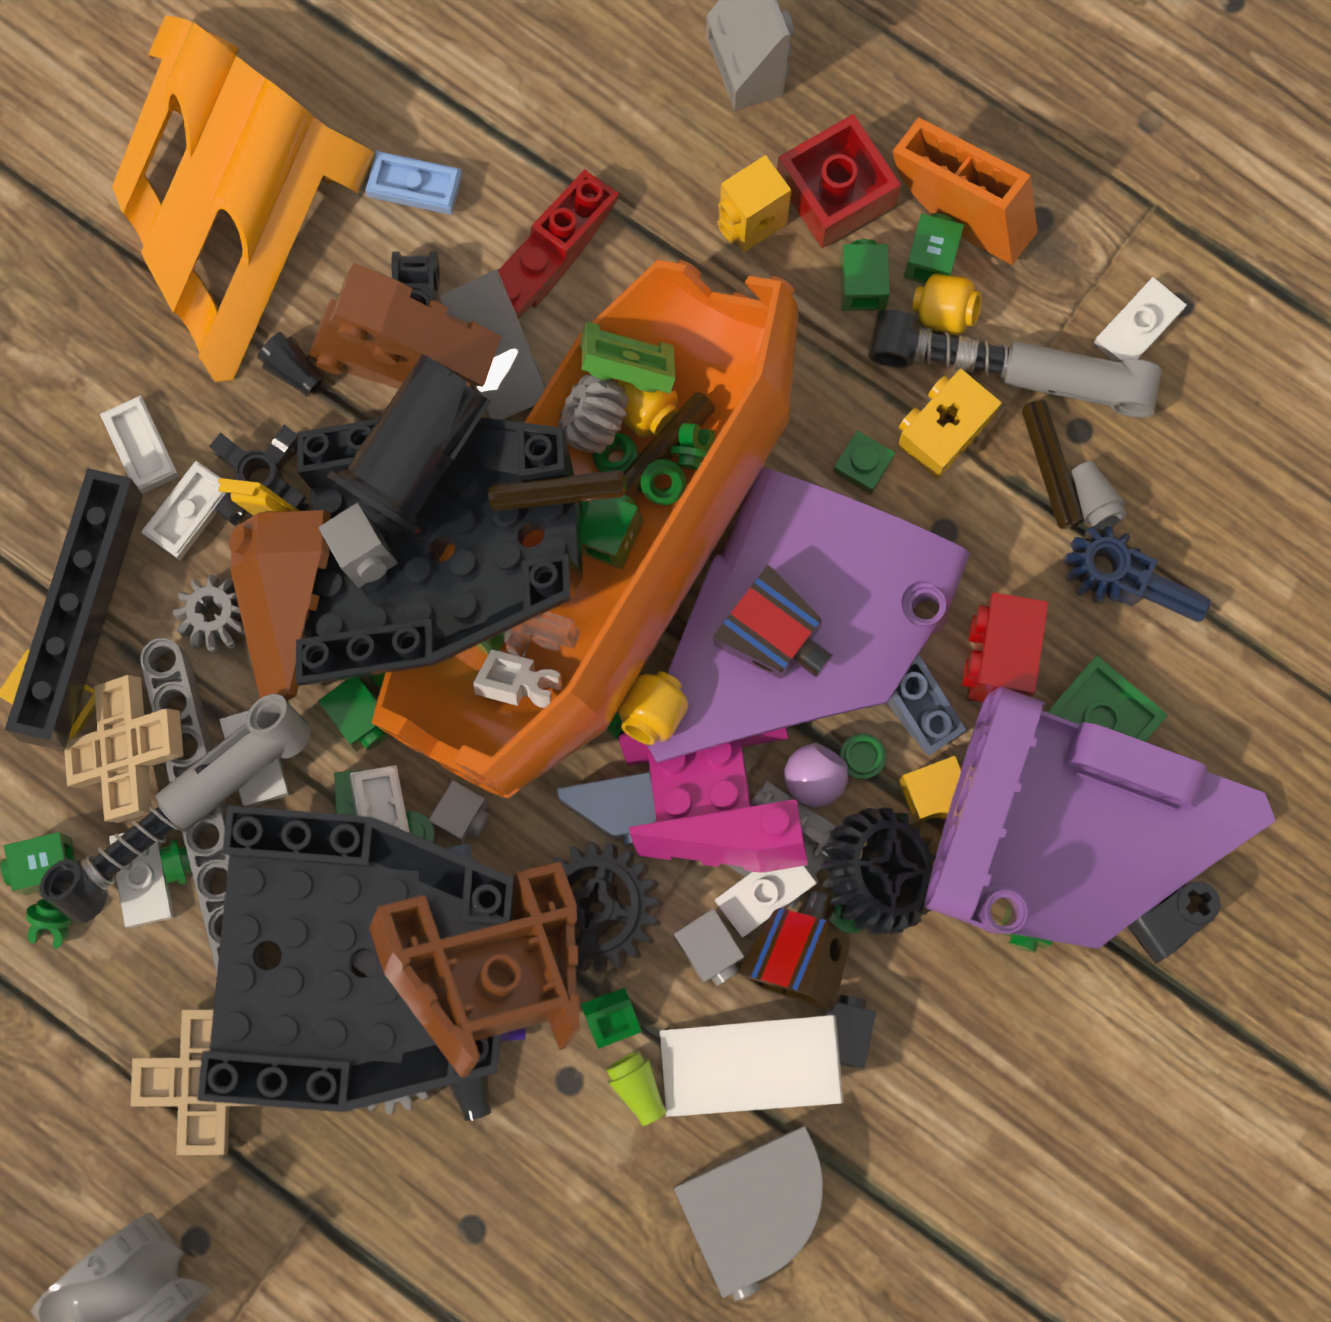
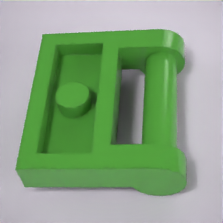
M586 321L579 345L582 348V370L588 371L598 379H618L632 383L638 389L646 392H656L658 390L671 393L676 379L673 345L664 342L654 345L600 330L599 324Z

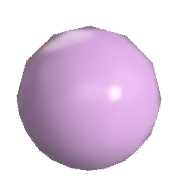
M812 743L799 748L788 759L784 769V783L789 793L800 804L814 808L830 805L844 793L849 781L846 762L835 752L818 743Z

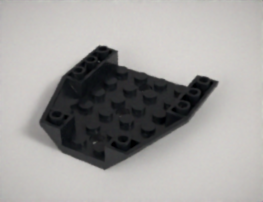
M481 417L418 513L417 526L422 529L418 535L385 516L328 477L331 470L338 473L339 470L348 467L379 418L298 432L297 473L311 488V510L330 512L332 519L358 502L375 522L398 564L388 569L378 580L368 582L358 588L341 569L329 548L326 569H317L312 594L319 596L316 611H310V638L296 640V684L302 686L434 666L572 600L583 578L580 502L494 511L490 507L488 498L489 488L495 484L573 476L574 471L563 428ZM534 530H543L545 532L543 540L534 547L523 546L524 538L529 532ZM446 544L455 545V551L449 559L441 562L435 561V554L440 547Z
M227 806L222 854L229 855L212 1030L210 1049L202 1051L197 1101L347 1112L497 1073L502 1034L475 1041L480 1058L468 1076L463 1078L459 1076L383 973L369 927L378 906L422 895L426 896L440 940L513 921L514 877L373 817ZM267 941L276 943L282 952L279 965L271 970L262 968L256 959L257 949ZM364 948L374 952L378 960L376 971L368 977L357 975L351 965L353 955L358 950Z

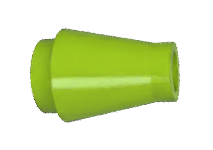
M639 1051L620 1058L606 1068L610 1077L607 1083L637 1116L642 1126L653 1123L667 1113L661 1101L649 1059H643Z

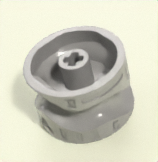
M147 1213L115 1233L71 1268L41 1296L30 1310V1313L38 1322H182L210 1295L213 1288L198 1281L186 1278L179 1279L177 1275L178 1262L185 1253L172 1239L170 1234L163 1229L162 1224L154 1214Z

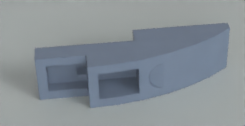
M918 655L887 704L924 753L929 756L965 732L966 728L921 656Z

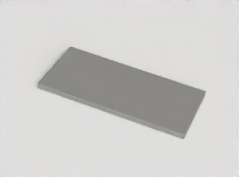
M498 270L489 272L440 295L442 304L448 307V315L468 323L474 321L501 336L483 388L477 386L480 394L491 400L487 407L490 418L503 420L535 406L546 385Z

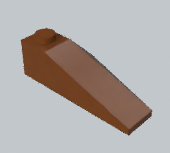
M325 510L258 512L235 527L229 539V549L231 550L230 570L260 699L266 695L278 694L288 701L297 696L299 686L296 684V640L307 638L302 635L304 625L310 611H316L319 596L312 594L317 569H326L329 557V546L318 528L331 520V513Z

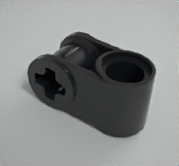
M393 251L391 259L392 279L413 288L410 298L426 306L432 300L438 302L440 287L438 251H430L429 255L402 256L400 251Z
M1204 882L1185 884L1139 917L1127 928L1156 964L1177 951L1189 940V937L1216 917L1220 909V897L1212 886ZM1187 895H1199L1202 901L1198 904L1200 912L1189 913L1186 907L1191 902Z

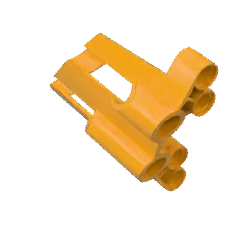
M165 15L148 53L149 58L152 60L158 58L161 60V63L112 189L122 213L130 221L144 245L141 254L170 309L180 317L192 335L199 351L198 356L214 382L233 380L321 180L330 184L331 180L335 181L358 195L375 153L352 139L326 127L292 97L237 57L239 48L231 42L206 32L194 22ZM175 111L183 115L187 148L162 203L145 174L172 112ZM223 209L230 214L236 224L242 242L243 254L218 309L212 295L194 270V267L219 210Z

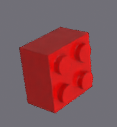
M854 114L778 157L777 171L791 189L790 201L822 249L894 208L897 204L901 184Z
M992 592L985 605H978L976 615H972L968 633V642L975 643V648L971 651L970 658L965 660L961 686L969 687L968 701L984 703L987 695L1000 686L1029 697L1035 694L1048 609L1047 601Z

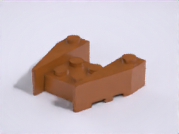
M353 263L345 277L338 299L331 298L324 309L307 357L317 361L316 366L325 372L335 375L345 372L399 389L420 356L424 354L464 379L466 386L470 387L471 384L483 388L501 336L474 321L468 323L446 314L448 307L435 300L430 301L429 305L426 306L410 298L413 288Z
M561 861L516 872L514 875L513 891L514 921L440 940L425 895L378 906L369 930L383 973L461 1078L470 1074L480 1058L475 1041L549 1021L558 1048L561 1050L569 1045L580 1030L579 994H576L578 946H575V923L577 922V904Z

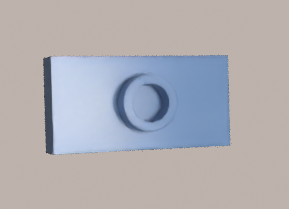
M376 151L365 191L367 197L452 215L462 179V171L455 167Z

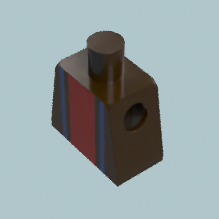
M769 565L765 567L713 635L714 645L780 679L785 676L794 663L817 678L833 657L830 652L812 640L821 628L822 619Z
M811 891L802 913L783 908L774 910L741 965L738 974L760 990L833 1011L842 980L850 939L848 935L829 922L835 909V905L828 904L832 897L818 891Z

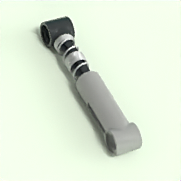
M882 310L877 313L868 353L871 361L890 368H907L912 365L913 361L922 363L924 359H927L929 365L933 361L946 363L948 368L954 365L955 370L961 368L972 373L976 369L985 371L987 376L991 373L1000 374V378L1003 379V385L1110 406V409L1118 414L1135 418H1145L1154 415L1162 369L1158 365L1144 360L1127 359L1116 362L1014 340L1009 347L1005 343L997 347L988 345L986 339L979 343L978 338L965 337V335H959L958 338L950 337L948 332L938 335L932 333L931 328L925 329V327H920V320L916 316L899 310Z

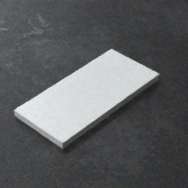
M836 1015L660 1031L666 1117L844 1103Z

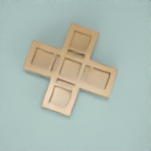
M126 675L94 686L97 731L68 740L64 751L67 786L83 788L101 782L104 821L114 823L150 814L149 806H152L149 767L183 757L180 711L166 708L144 715L141 677Z
M182 1010L180 1058H132L130 1107L178 1106L176 1155H228L229 1106H257L197 1101L202 1051L210 1049L213 1010Z

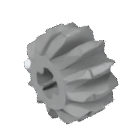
M587 374L580 379L579 384L573 386L571 394L568 398H565V406L560 412L562 418L558 424V427L563 428L569 446L581 452L584 450L591 454L594 452L600 454L606 449L607 445L613 443L615 434L621 430L622 420L627 416L625 408L628 405V396L624 394L625 388L617 385V382L614 380H602Z
M210 574L206 587L198 579H192L191 586L195 591L191 595L182 591L178 592V598L186 606L173 610V616L183 621L177 628L178 633L182 637L190 636L189 644L195 649H199L206 643L207 649L211 653H217L220 640H223L230 649L234 648L236 643L231 635L237 632L245 636L243 624L240 622L242 618L233 579L228 578L220 584L219 578L215 574ZM218 606L222 611L221 615L214 614L216 620L210 622L205 617V613L207 611L212 613L210 608Z

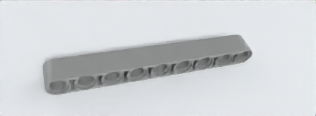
M156 638L150 641L141 653V666L152 711L156 712L166 709L173 698L185 696L187 705L180 714L182 743L188 739H195L198 746L196 754L188 760L176 758L165 762L171 783L210 752L213 747L192 663L188 654L172 640ZM167 653H174L176 655L174 666L166 672H158V660ZM226 800L189 830H182L216 973L218 970L225 892L220 895L213 894L211 880L215 874L221 871H228L229 855L222 854L227 812ZM209 827H217L220 833L218 843L211 849L203 850L200 845L202 832ZM261 944L257 949L256 959L262 968L268 970Z

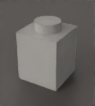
M358 502L318 527L339 566L358 588L368 582L378 580L388 569L398 564L375 522Z
M714 909L674 933V939L703 985L713 980L715 985L719 986L738 974L739 968L736 964L742 961L744 956Z

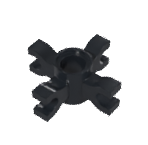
M283 425L265 451L252 450L244 452L221 432L210 444L209 447L215 452L214 454L224 463L235 469L238 480L250 482V477L255 470L260 468L270 469L269 477L261 484L299 511H306L310 506L305 501V496L284 482L282 472L280 471L298 453V434L286 425ZM231 493L225 495L215 507L220 512V515L235 527L247 512L231 500Z

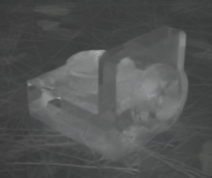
M545 612L505 631L504 642L507 643L506 649L510 654L525 657L531 637H534V643L551 650H559L561 645L574 649L580 631L573 619Z

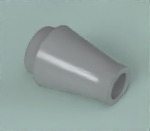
M1094 461L1082 463L1071 471L1070 475L1075 483L1082 515L1086 524H1091L1097 531H1102L1106 526H1114L1126 517L1127 513L1124 509L1126 501L1100 472Z

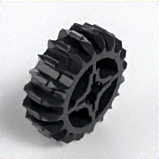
M867 808L860 810L858 814L845 817L841 821L842 825L835 827L830 832L833 841L828 842L822 848L830 859L824 861L819 866L829 872V879L821 886L832 888L834 896L828 904L842 905L840 919L853 920L854 929L861 931L869 930V933L874 935L901 933L904 929L914 927L922 922L921 916L931 911L925 907V900L933 863L936 855L930 854L928 849L933 839L921 838L922 824L915 822L909 824L908 813H894L893 808Z

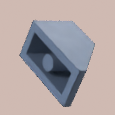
M650 772L557 789L559 800L563 806L613 841L623 840L624 846H634L629 833V827L656 822Z

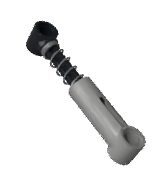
M270 694L257 700L247 714L246 723L157 793L158 807L154 809L152 806H149L151 813L139 823L132 820L134 827L121 837L115 834L117 840L104 851L98 848L100 854L96 857H86L83 861L78 860L77 862L66 859L52 865L45 872L39 887L40 895L74 923L81 924L94 919L105 906L108 896L107 887L110 884H114L115 875L122 869L131 870L132 861L139 855L148 856L149 847L155 842L165 843L166 833L171 829L180 830L181 828L183 831L189 830L275 759L290 758L301 752L311 737L310 724L281 695Z

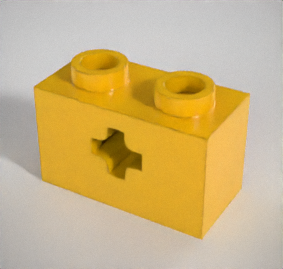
M766 155L721 183L720 203H718L719 220L717 224L729 243L736 241L743 252H746L787 225L791 189Z
M961 368L951 379L944 375L930 390L928 397L932 400L922 411L916 407L912 409L898 427L903 432L897 446L937 480L996 417L1002 402ZM948 416L954 420L953 424L947 423L944 427L938 424V420L943 421Z

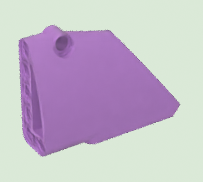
M762 467L744 498L722 555L718 554L712 561L668 670V674L675 677L682 684L681 691L686 696L689 706L670 740L656 741L654 745H647L657 763L781 728L888 703L931 635L938 633L946 625L948 611L969 559L970 552L947 539L879 509L812 483ZM767 565L772 567L822 619L821 628L812 640L830 652L833 657L817 678L794 663L785 676L780 679L714 645L713 635ZM930 601L938 605V613L931 619L918 618L914 614L917 605L921 602Z
M1000 686L987 695L978 715L941 835L928 886L925 907L980 927L992 934L1010 933L1099 949L1169 895L1276 820L1264 792L1207 772L1208 767L1198 761L1092 723L1081 722L1077 724L1042 711V706L1045 705V702ZM997 899L1006 901L1011 911L1008 922L1003 926L997 924L991 915V907Z

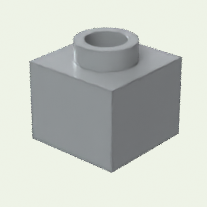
M452 780L429 821L434 827L466 844L470 835L477 838L484 829L490 817V814L485 812L489 804L482 796Z

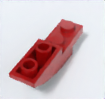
M585 169L531 226L530 236L498 269L518 319L530 306L536 308L582 253L619 199L618 192Z

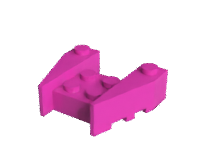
M787 727L660 763L656 762L646 744L636 741L626 733L618 736L619 744L628 766L649 763L656 822L629 827V833L638 856L672 860L673 857L698 860L702 862V865L720 867V864L744 867L745 871L759 873L808 865L797 800L758 806L751 805L743 747L788 739Z

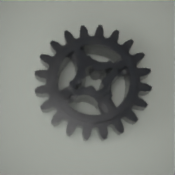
M589 842L586 856L579 848L572 846L570 847V863L557 856L554 858V863L561 861L570 888L584 875L596 871L595 878H590L587 885L580 890L572 891L577 904V929L581 930L579 940L575 938V946H578V964L576 969L586 972L593 960L596 972L605 973L608 959L616 968L622 969L625 967L624 952L637 959L641 957L640 951L636 946L638 940L645 943H653V938L645 931L646 926L661 925V921L658 918L649 914L650 909L663 905V901L648 896L649 892L659 886L658 881L654 879L642 880L648 872L649 866L641 862L631 867L635 854L626 850L618 858V846L612 843H608L603 854H601L599 845L595 842ZM615 874L626 884L630 894L631 906L622 904L618 899L617 886L613 885ZM591 903H604L605 909L603 913L590 911ZM618 923H626L625 927L616 937L603 944H598L599 937L605 936L611 926Z

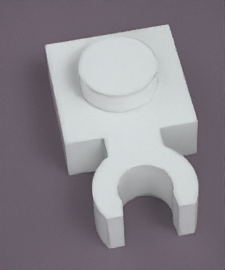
M491 649L473 682L475 695L518 706L522 697L525 696L529 697L536 706L545 708L553 701L552 692L543 689L550 687L560 690L562 687L561 674L552 669H542L535 672L534 660Z

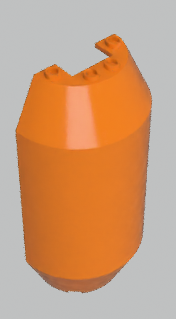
M656 260L591 322L599 324L600 330L654 345H658L659 342L673 345L676 379L672 388L679 396L678 408L680 410L696 392H701L708 397L716 408L699 429L714 430L715 442L698 470L681 467L686 477V488L683 495L676 502L669 505H658L649 501L643 492L634 499L636 502L635 506H638L643 518V524L623 569L582 555L583 578L573 599L518 625L499 649L501 652L534 660L535 672L542 669H552L559 672L562 681L561 689L557 690L550 687L543 689L552 692L553 701L545 708L536 706L529 697L525 696L522 697L518 706L475 695L473 682L488 655L477 646H474L434 666L385 673L371 723L416 752L419 751L430 759L435 760L443 768L503 798L511 797L607 729L789 424L799 311L797 303L792 296L795 292L794 288L782 278L771 276L770 279L748 276L745 284L760 299L755 300L738 292H734L732 295L712 292L700 279V271L686 261L678 260L677 263ZM582 332L576 338L524 423L558 427L562 418L560 412L566 403L565 398L569 397L573 386L579 384L583 376L586 374L591 376L588 371L582 370V348L579 347ZM623 422L620 425L621 430L617 431V433L629 436L634 441L638 455L655 437L654 435L639 437ZM567 443L574 475L600 472L593 461V454L584 450L581 452ZM614 451L609 455L608 460L618 462L623 458L624 453ZM673 457L671 461L678 464L679 458ZM660 474L655 478L654 483L657 487L664 489L671 485L672 479L667 474ZM543 530L529 532L524 538L523 546L534 547L543 540L545 532ZM449 544L439 559L440 562L451 557L455 551V545Z

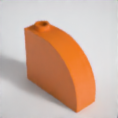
M919 117L893 149L895 164L904 183L931 214H944L953 218L955 222L964 224L961 234L963 239L1013 266L1038 232L1030 174Z

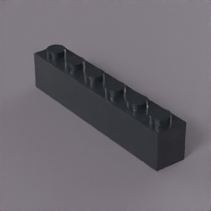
M87 468L5 730L20 742L62 752L65 751L143 498L142 493L132 478Z

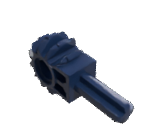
M1106 526L1101 535L1094 527H1090L1085 531V539L1075 537L1070 543L1074 552L1065 555L1064 563L1073 567V569L1065 577L1068 582L1076 580L1081 582V585L1076 590L1077 595L1082 596L1088 590H1092L1094 603H1100L1106 593L1112 602L1119 600L1130 606H1133L1140 598H1145L1195 622H1201L1206 616L1211 600L1204 595L1153 573L1158 560L1141 553V548L1133 547L1128 549L1125 545L1130 540L1129 533H1124L1119 539H1115L1112 526ZM1095 556L1107 558L1112 564V573L1100 572L1095 567L1093 558Z

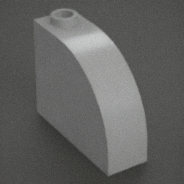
M805 1126L792 1130L674 1186V1191L723 1298L732 1294L734 1300L738 1301L759 1291L761 1286L758 1281L777 1272L788 1264L806 1244L815 1227L821 1208L823 1181L818 1155Z

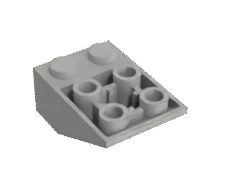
M718 0L706 16V38L734 111L783 96L785 78L790 76L787 58L792 57L789 39L794 36V27L787 9L781 11L777 0Z

